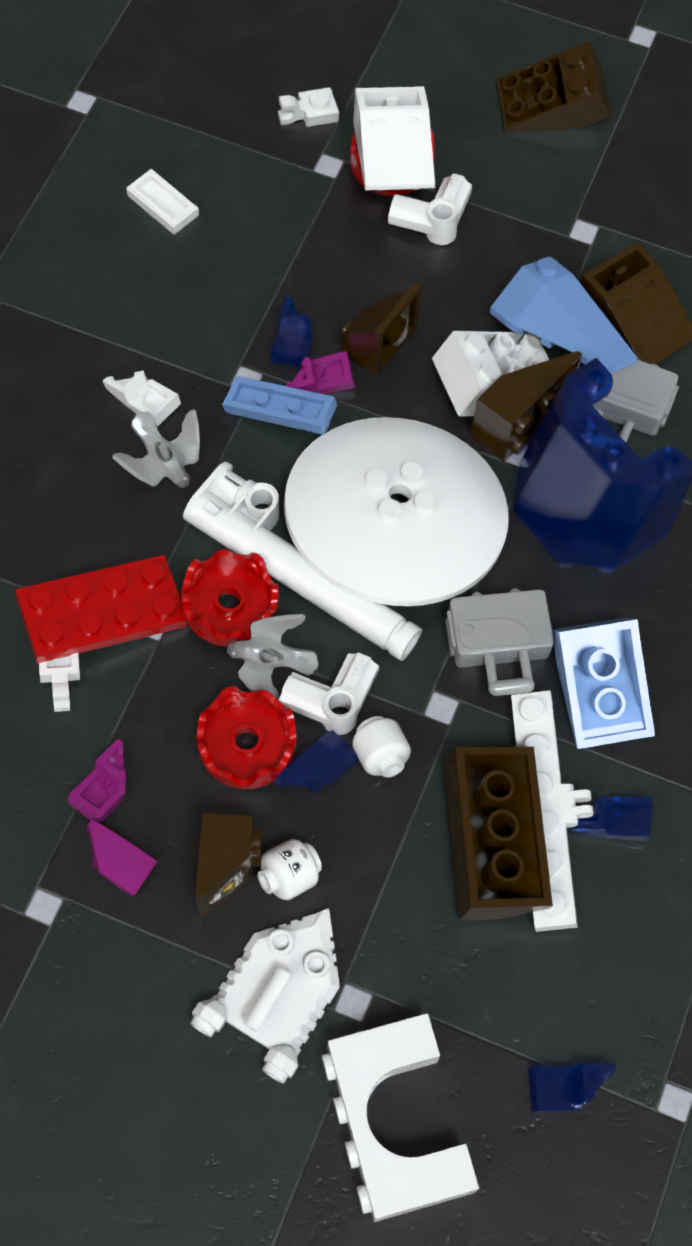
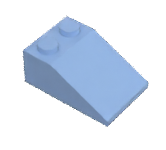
M624 617L553 629L557 669L576 748L581 749L655 736L637 619Z

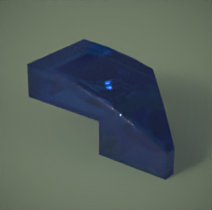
M285 297L279 315V327L271 350V362L302 367V361L305 357H309L313 341V333L310 331L311 319L306 314L302 316L294 308V301L289 297Z
M331 730L290 763L276 777L274 783L282 788H286L287 784L308 786L309 791L319 793L323 784H331L354 767L359 758L356 752Z
M602 795L596 801L597 805L593 807V816L578 819V825L571 827L572 832L613 839L651 841L653 802L651 797L610 796L607 799Z
M581 1063L576 1066H534L530 1068L529 1080L532 1113L579 1111L582 1106L592 1101L596 1096L597 1090L616 1071L615 1063Z

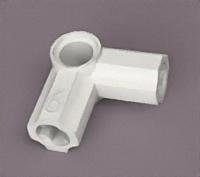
M453 173L450 177H444L435 199L430 203L395 195L391 202L388 224L426 233L428 240L436 245L449 244L456 238L457 225L471 195L472 184L467 182L464 176Z
M348 653L332 688L292 672L283 686L279 701L292 711L323 723L326 730L332 734H347L356 726L357 715L379 671V665L374 663L370 657L361 653ZM344 707L349 712L339 715L333 713L331 709Z

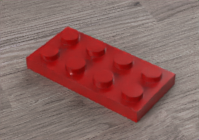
M165 555L15 589L17 604L37 664L67 657L75 653L79 654L187 627V622L181 610V599Z

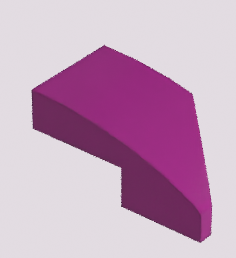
M347 351L313 359L312 361L310 358L305 357L301 363L302 369L292 382L288 381L285 385L319 394H329L356 388Z
M117 739L95 761V769L68 795V804L89 820L93 819L100 824L125 798L126 773L123 761V742Z
M93 819L89 820L86 828L90 836L93 868L97 867L98 874L129 896H134L157 861Z

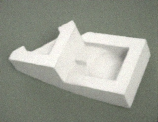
M144 371L134 372V376L128 379L115 381L114 377L111 376L103 380L105 388L136 414L140 412L151 413L157 427L181 404L177 393L153 379L147 380Z

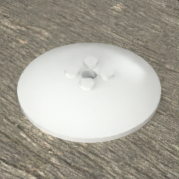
M380 417L362 419L343 424L324 433V435L313 441L296 460L287 481L284 498V513L289 534L295 547L310 567L322 578L346 593L385 605L421 606L433 604L455 597L470 589L484 578L494 566L504 546L508 531L509 517L506 497L497 476L488 463L467 443L447 431L430 424L404 418ZM396 493L402 494L406 496L409 501L405 503H399L398 501L391 499L390 495Z

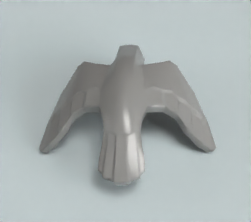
M192 409L185 415L182 423V432L176 439L170 442L159 433L151 413L140 412L136 414L131 421V427L143 441L147 455L143 458H133L128 454L119 452L113 454L112 458L136 478L151 486H157L164 477H168L179 488L188 486L190 476L185 471L184 466L195 464L199 460L200 435L196 410Z
M304 614L282 615L255 621L250 625V640L234 641L228 645L227 653L232 658L245 660L243 666L238 671V675L251 692L262 689L267 690L279 700L278 690L272 685L271 679L275 667H289L305 675L313 674L317 670L319 661L315 651L292 648L281 642L282 634L286 630L295 628L303 623L306 617Z

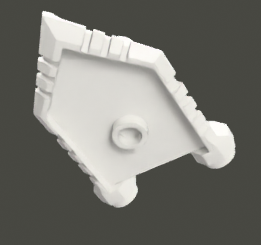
M329 909L303 917L302 921H298V919L291 921L290 925L284 923L279 925L277 929L272 927L254 933L244 948L245 953L242 958L237 959L234 964L236 967L227 974V981L222 982L218 995H214L212 999L198 1002L192 1012L194 1018L190 1024L208 1037H212L215 1031L220 1032L227 1022L268 1048L269 1052L264 1058L266 1064L262 1071L284 1084L287 1078L291 1079L298 1069L297 1056L301 1051L300 1046L302 1043H306L309 1038L308 1033L310 1030H314L317 1025L315 1022L317 1019H321L326 1004L331 1003L340 988L337 966H334L336 955L332 954V950H335L334 941H330L333 933Z

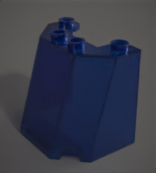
M595 358L566 376L519 463L513 511L559 565L573 567L575 563L598 567L599 571L612 573L670 533L692 483V462L682 451L673 447L660 448L642 460L592 406L605 398L613 386L611 373Z

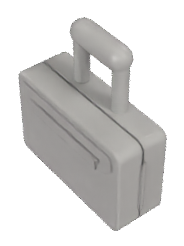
M637 360L636 364L609 375L585 365L576 385L572 402L575 408L593 414L586 432L582 436L583 443L606 453L619 456L624 451L632 429L652 436L656 435L659 428L664 427L679 389V386H676L678 375L659 368L656 364H648ZM601 417L624 425L617 441L595 433Z
M514 588L508 593L483 595L480 592H475L472 596L457 597L450 601L445 624L450 656H454L456 666L462 668L485 665L489 685L488 690L493 696L523 694L534 690L535 683L532 677L530 661L547 659L554 645L545 592L540 589L520 591ZM520 662L523 678L497 680L495 664Z

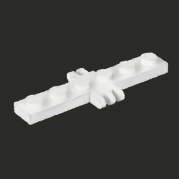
M551 691L511 695L516 747H534L553 902L551 908L533 912L534 927L536 932L578 928L567 828L577 826L578 818L593 816V807L591 805L576 806V803L590 801L592 799L591 791H574L573 784L561 783Z

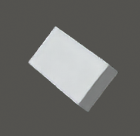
M152 169L126 188L128 197L174 235L199 216L198 207Z

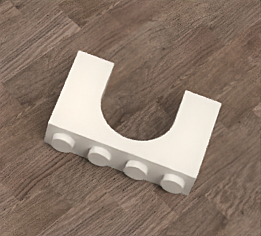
M428 1013L328 1041V1054L321 1055L327 1080L336 1079L340 1096L333 1098V1103L339 1124H348L352 1140L344 1143L351 1169L357 1167L360 1169L364 1185L358 1186L356 1189L363 1214L371 1212L373 1222H377L475 1193L479 1186L466 1144L420 1157H403L385 1149L375 1139L368 1124L367 1102L373 1090L382 1081L393 1075L438 1062L440 1053Z

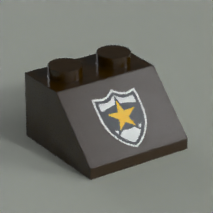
M203 813L195 898L200 917H209L253 879L254 866L261 867L263 842H261L262 830H255L254 816Z

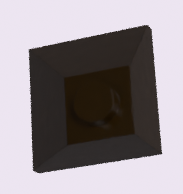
M414 283L364 309L355 321L353 319L349 320L341 332V338L343 339L342 352L347 351L352 361L377 376L417 329L422 286Z

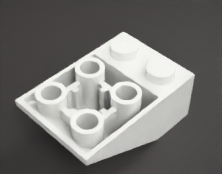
M424 86L356 88L353 124L365 190L383 191L435 188L429 107Z
M453 331L432 357V360L458 416H474L477 399L501 375L548 361L549 358L542 344H540L538 336L529 332L520 335L516 332Z

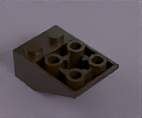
M589 41L496 78L506 133L581 129L612 117L602 65Z
M638 241L582 276V287L637 356V360L657 365L692 342V322L663 269Z
M576 351L501 375L477 399L471 438L503 463L513 453L519 455L528 445L530 436L536 429L539 432L545 429L553 417L552 413L559 406L562 409L565 408L574 397L575 390L573 387L581 374L579 365L582 353Z

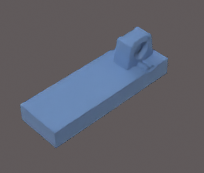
M236 376L222 404L225 412L322 435L328 431L330 420L337 407L335 397L240 376Z

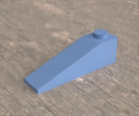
M550 256L522 266L490 307V313L511 331L523 335L526 331L540 337V344L548 348L555 344L571 351V353L579 351L582 353L581 363L607 375L636 364L637 356L576 277Z

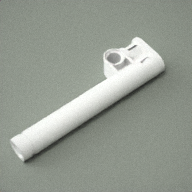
M228 462L221 463L188 502L183 514L184 520L236 554L248 555L252 552L259 554L264 559L267 572L271 577L381 649L388 650L389 654L403 661L419 640L422 628L411 621L407 622L405 617L388 606L348 594L322 578L303 559L295 546L271 531L279 519V495L277 490L267 483H256L253 480L246 481L232 472V464ZM258 504L269 505L266 509L255 508Z

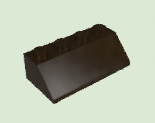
M455 747L445 761L444 768L459 920L503 919L551 908L553 902L534 747Z

